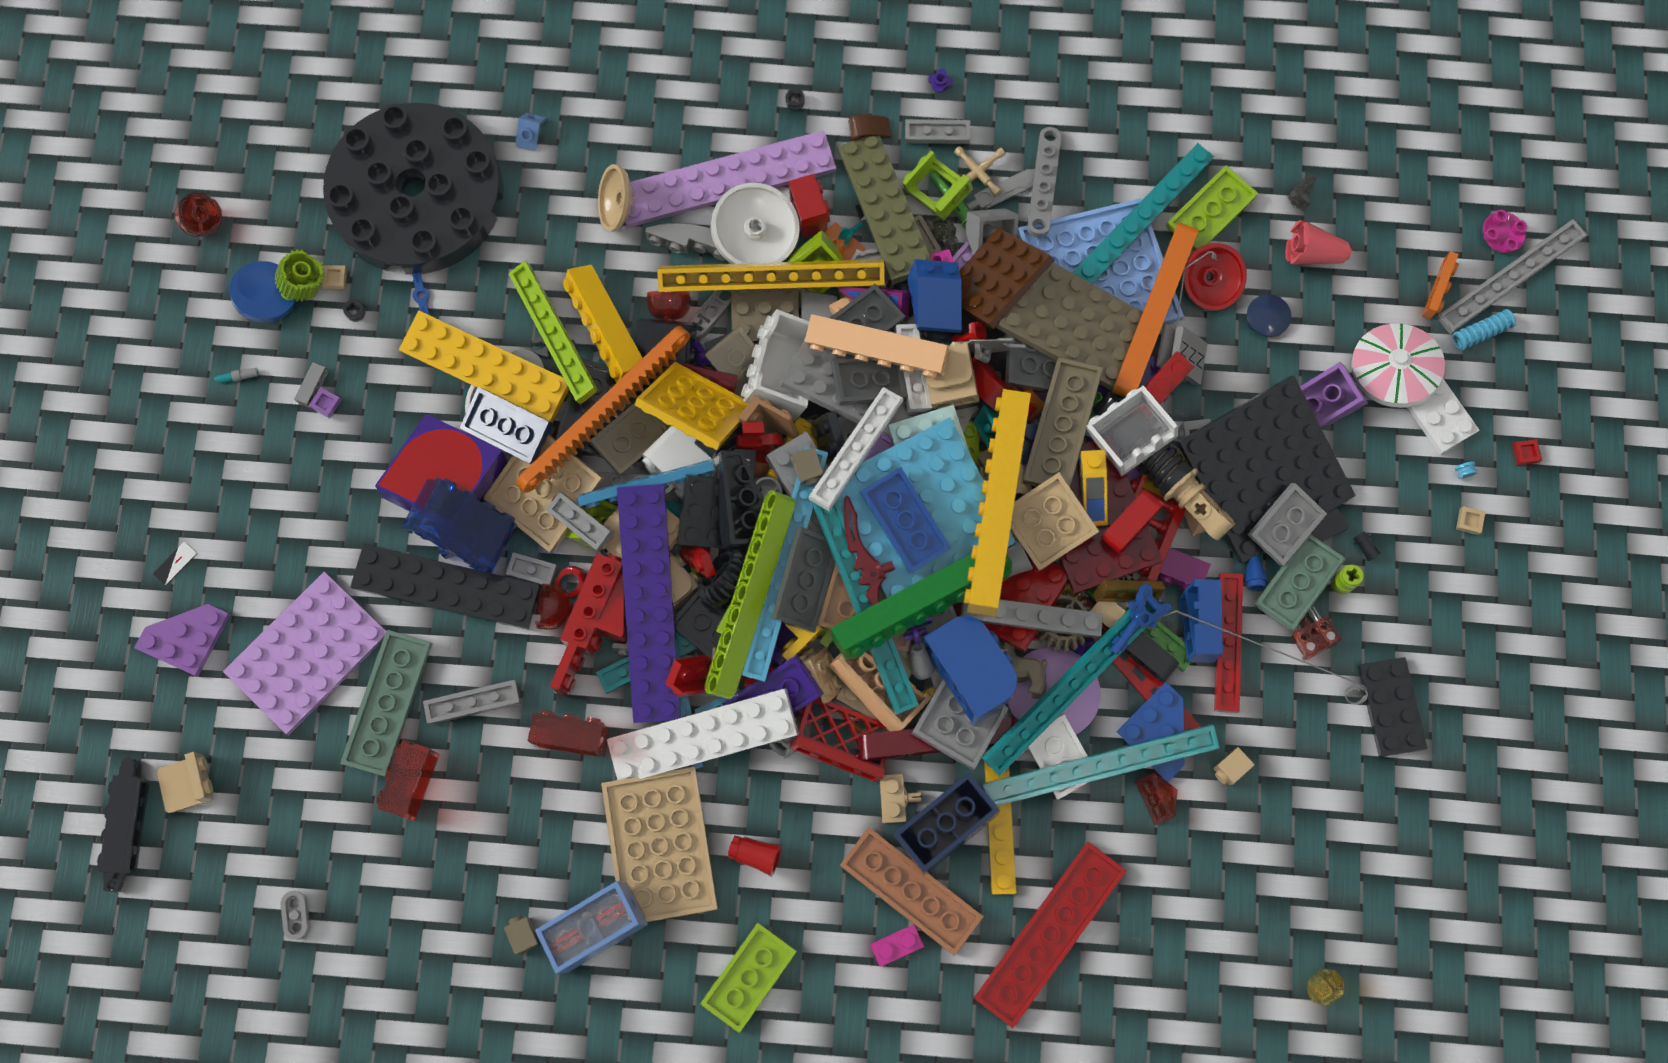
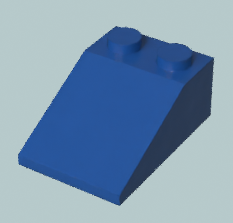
M915 259L907 279L917 330L960 333L962 330L961 276L958 263Z

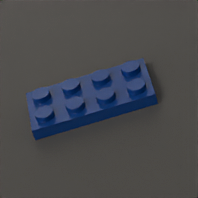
M901 467L859 492L909 573L914 572L951 549Z

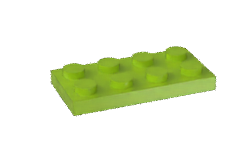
M1225 165L1167 222L1166 227L1174 233L1177 223L1180 222L1199 229L1192 250L1195 251L1216 238L1259 193Z
M757 923L700 1004L740 1033L797 951Z

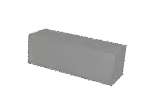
M312 362L294 400L298 404L310 408L309 404L320 387H322L329 371L325 367Z

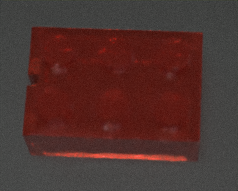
M540 710V714L533 713L528 742L533 746L605 758L610 730L601 722V719L587 717V721H584L572 714H564L563 717H558L554 715V712Z
M402 740L401 745L398 744L395 749L394 764L386 772L385 781L387 782L384 790H381L377 796L376 803L378 806L376 809L415 822L440 754L430 748Z

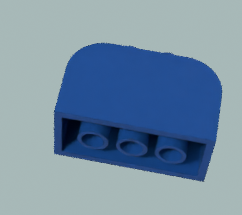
M960 616L925 636L923 644L934 667L945 681L972 725L975 726L1007 705L1016 689L1017 676L1011 665L1013 660L1007 651L1003 652L999 647L1000 641L993 631L989 632L987 627L977 618Z

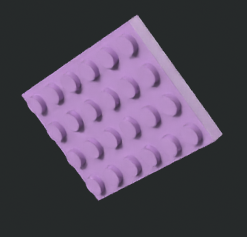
M323 572L223 672L286 735H290L383 642L386 630L326 572Z

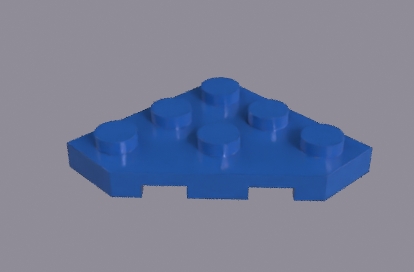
M1165 682L1116 732L1129 745L1184 732L1183 698ZM1184 758L1153 765L1152 767L1169 782L1185 766Z

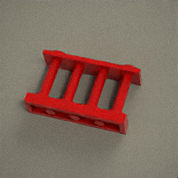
M1140 476L1130 481L1136 498L1146 489L1143 487L1147 478L1145 476ZM1151 492L1164 504L1162 508L1166 512L1164 520L1159 521L1152 518L1148 523L1158 533L1155 543L1163 562L1139 571L1140 577L1138 581H1156L1186 511L1185 507L1181 509L1178 506L1179 502L1176 499L1165 501L1163 497Z

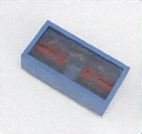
M616 881L537 928L535 931L555 973L567 974L648 924L627 882Z

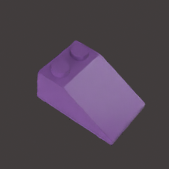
M1341 362L1300 386L1321 428L1350 415L1368 404L1348 369Z

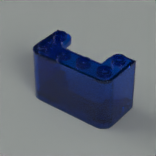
M436 478V480L427 479L401 529L410 534L414 532L420 538L428 540L464 560V563L470 564L469 567L492 574L517 527V524L514 522L515 518L505 512L502 514L495 511L496 507L489 502L484 501L481 503L476 500L477 495L468 490L462 492L456 488L457 484L447 478L444 480Z

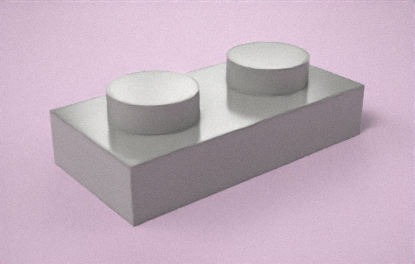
M513 552L506 575L551 588L558 566Z

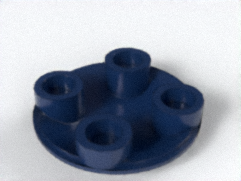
M1265 294L1258 296L1250 303L1247 309L1248 327L1261 335L1280 336L1290 325L1292 317L1290 307L1282 298L1276 295Z

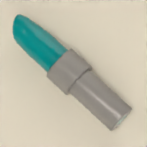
M257 368L234 370L230 373L218 375L214 379L219 383L237 382L246 378L257 377L259 372Z

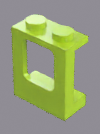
M933 151L923 156L915 169L908 172L902 182L907 194L944 221L973 190L970 178L964 174L960 177L937 160ZM930 171H935L952 184L939 201H933L917 189V185Z

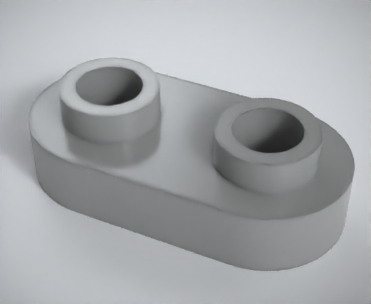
M289 891L281 899L283 931L289 939L300 940L306 937L310 930L308 902L303 893ZM295 899L299 901V905L296 908L292 906V902ZM297 923L301 924V930L299 932L295 931V925Z

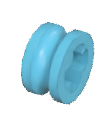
M1466 462L1456 466L1455 471L1459 472L1457 478L1464 479L1478 474V470L1474 469L1475 462Z

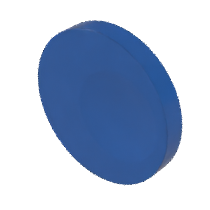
M268 261L251 262L242 266L233 275L230 282L231 302L235 309L247 319L256 322H273L282 319L293 309L296 299H284L279 289L276 288L277 284H275L276 280L274 278L278 264Z

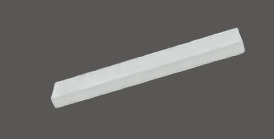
M884 387L881 389L809 495L810 501L830 511L902 404L903 398Z

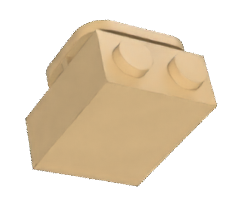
M954 342L948 346L949 353L943 376L937 375L936 378L925 376L933 410L950 405L956 407L980 402L971 353L967 342Z
M670 552L673 607L675 612L697 592L699 579L693 572L688 574L683 568L686 564L678 554L674 557Z

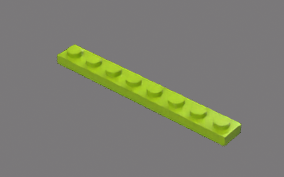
M523 261L508 274L573 397L578 403L582 404L594 395L598 389L531 265L527 261Z

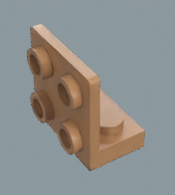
M754 396L738 417L741 425L742 422H763L764 433L768 425L791 439L799 436L796 430L797 427L792 419L793 416L785 409L779 410L775 408L767 399L761 400Z

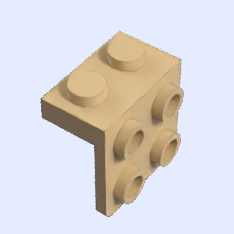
M812 647L801 651L799 657L807 669L810 670L811 675L824 693L820 696L824 704L830 702L840 693L843 686L842 680L828 666L834 660L832 654L828 652L827 647L815 651Z
M196 752L184 754L185 760L158 768L157 776L166 812L174 813L214 800L212 794L213 786L208 777V764L204 755Z

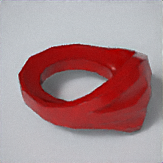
M577 566L564 568L555 579L557 592L567 598L579 595L587 577L586 571ZM573 573L577 576L579 582L576 589L568 593L562 589L560 582L563 576Z

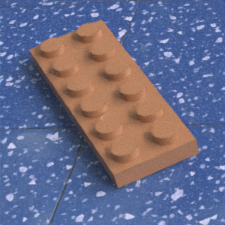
M869 827L839 865L953 956L956 955L983 918L980 913L930 874L924 875L912 860Z

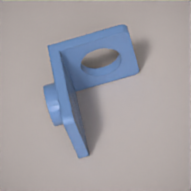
M525 113L519 117L515 145L533 151L537 150L540 125L546 121V117L531 113Z

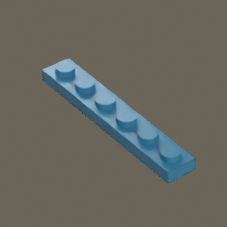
M710 459L582 493L577 496L579 506L586 504V508L600 505V500L608 499L609 502L618 500L617 487L665 484V487H667V483L676 481V484L684 483L686 474L710 476L712 475L711 471L716 469L715 461Z

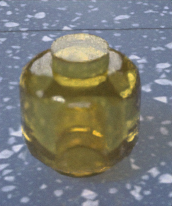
M1322 969L1308 979V996L1313 1002L1328 1006L1344 994V980L1338 972Z

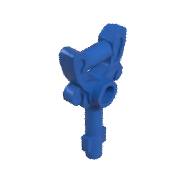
M1142 584L1136 595V600H1132L1128 604V608L1131 610L1129 616L1132 621L1120 636H1116L1111 642L1113 646L1110 648V651L1115 655H1118L1120 651L1124 652L1128 646L1127 642L1139 626L1155 628L1158 624L1157 619L1165 615L1172 608V605L1159 602L1152 596L1153 592L1149 584ZM1145 602L1153 608L1151 612H1147L1144 606Z

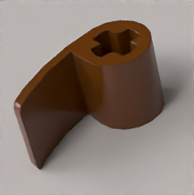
M856 115L848 120L852 141L869 136L892 137L887 117Z

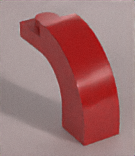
M973 357L972 364L978 395L995 410L997 397L1002 398L1003 389H1012L1005 385L996 373L993 365L983 363ZM1032 402L1029 403L1027 420L1037 409Z

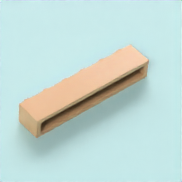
M811 314L805 342L814 351L823 352L824 349L832 350V354L836 356L846 357V354L854 355L855 360L868 363V360L871 359L878 361L877 365L891 368V364L900 366V370L909 373L919 370L923 371L922 375L936 378L937 375L943 376L949 353L948 345Z

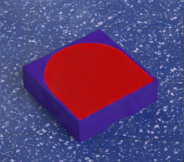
M425 414L375 487L383 499L407 511L421 514L430 522L459 535L476 510L481 497L491 488L506 466L507 460L501 449Z

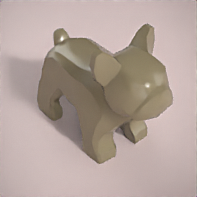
M1004 641L1000 642L998 645L1003 652L1007 651L1013 660L1011 665L1016 672L1017 683L1030 680L1031 686H1029L1028 692L1032 693V698L1040 699L1047 690L1045 668L1048 661L1046 659L1039 661L1037 659L1019 657L1014 651L1015 647Z

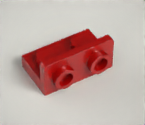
M707 655L674 660L665 684L673 690L674 694L680 697L705 693L706 681L704 679L709 673L712 659Z

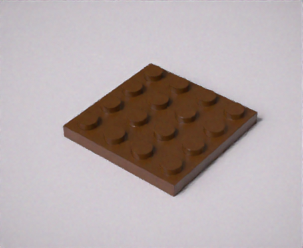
M998 227L960 269L961 310L994 329L1000 320L1007 315L1049 268L1054 259L1051 255Z

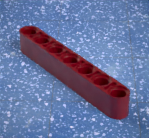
M1018 718L1002 719L987 747H992L1018 721ZM914 729L873 733L858 737L862 761L941 753V751L912 735L911 733Z

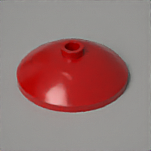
M1209 243L1197 248L1189 256L1185 267L1210 251L1217 255V260L1211 259L1213 253H1209L1185 269L1183 287L1189 299L1198 307L1206 310H1221L1235 303L1243 293L1247 280V270L1243 258L1234 248L1222 243ZM1207 273L1211 274L1210 280L1206 279Z

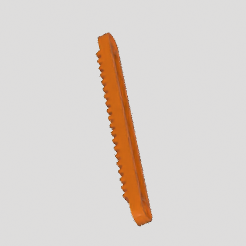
M682 326L675 327L519 476L516 482L517 486L523 492L529 493L545 479L550 481V474H557V467L563 468L564 460L571 461L570 455H577V448L583 449L584 441L590 442L591 435L597 436V429L603 430V423L611 422L610 416L617 417L616 411H623V404L631 403L630 397L636 398L637 391H644V384L650 385V378H657L656 372L663 373L662 367H669V360H676L675 354L688 342L690 333Z

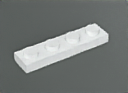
M916 324L895 325L894 333L920 339ZM914 370L913 373L903 371L908 398L906 399L907 411L930 412L932 405L926 378L922 375L923 371Z

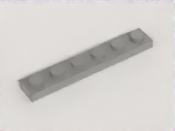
M999 599L997 615L992 617L968 613V604L964 603V601L962 602L961 616H971L977 618L982 623L1095 638L1101 637L1103 613Z

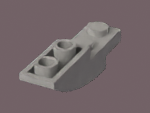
M676 223L647 227L645 230L647 240L654 246L660 247L662 245L668 247L674 253L681 254L682 252L687 255L692 247L698 253L704 254L706 252L712 254L718 260L725 261V258L719 253L713 242L710 228Z

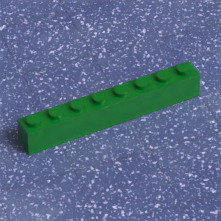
M972 553L830 628L832 639L845 660L849 661L859 658L867 650L879 647L886 640L902 635L910 627L924 623L935 614L943 613L948 607L957 602H963L966 589H971L972 585L971 581H967L969 567L975 566V559H971ZM1007 553L1002 580L1012 573V560Z

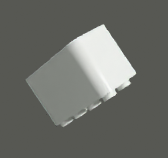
M778 309L775 310L772 316H767L764 325L760 326L757 338L760 340L752 352L754 362L750 364L747 370L746 377H749L748 384L745 383L741 392V396L744 397L743 402L749 404L754 396L761 400L767 399L775 408L787 410L793 416L792 419L794 421L807 408L808 399L781 387L806 336L809 321Z
M673 426L665 431L642 454L644 458L642 461L646 465V470L651 475L710 460L711 458L694 444L696 441L694 437L685 435L683 431ZM719 456L714 458L716 469L711 471L712 475L710 476L716 477V471L719 468ZM676 481L668 482L667 486L669 484L673 485L676 488L674 491L676 495L683 499L685 482L676 484Z

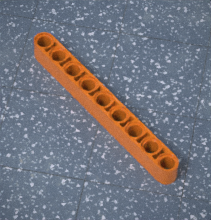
M1180 222L1177 223L1112 390L1113 394L1126 398V395L1131 390L1138 389L1199 229Z

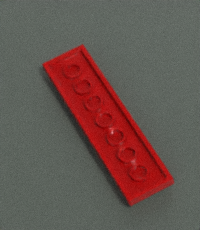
M1087 841L973 998L1013 1029L1124 876L1126 870Z

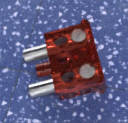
M1314 606L1308 611L1314 622L1311 623L1307 616L1301 620L1304 628H1301L1298 624L1294 634L1291 636L1303 655V660H1308L1337 645L1342 639V635L1337 633L1328 617L1324 616L1321 618Z

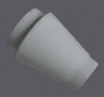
M922 643L914 644L911 646V673L917 679H927L933 674L934 665L925 645Z

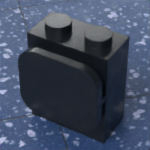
M645 318L637 320L636 347L642 358L675 327L682 326L690 333V338L685 346L675 354L676 361L695 364L696 351H692V345L697 340V329L694 328V322Z

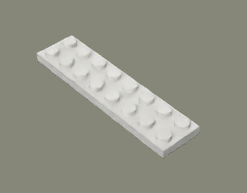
M782 689L609 738L607 742L617 780L633 777L646 778L799 735L787 689Z

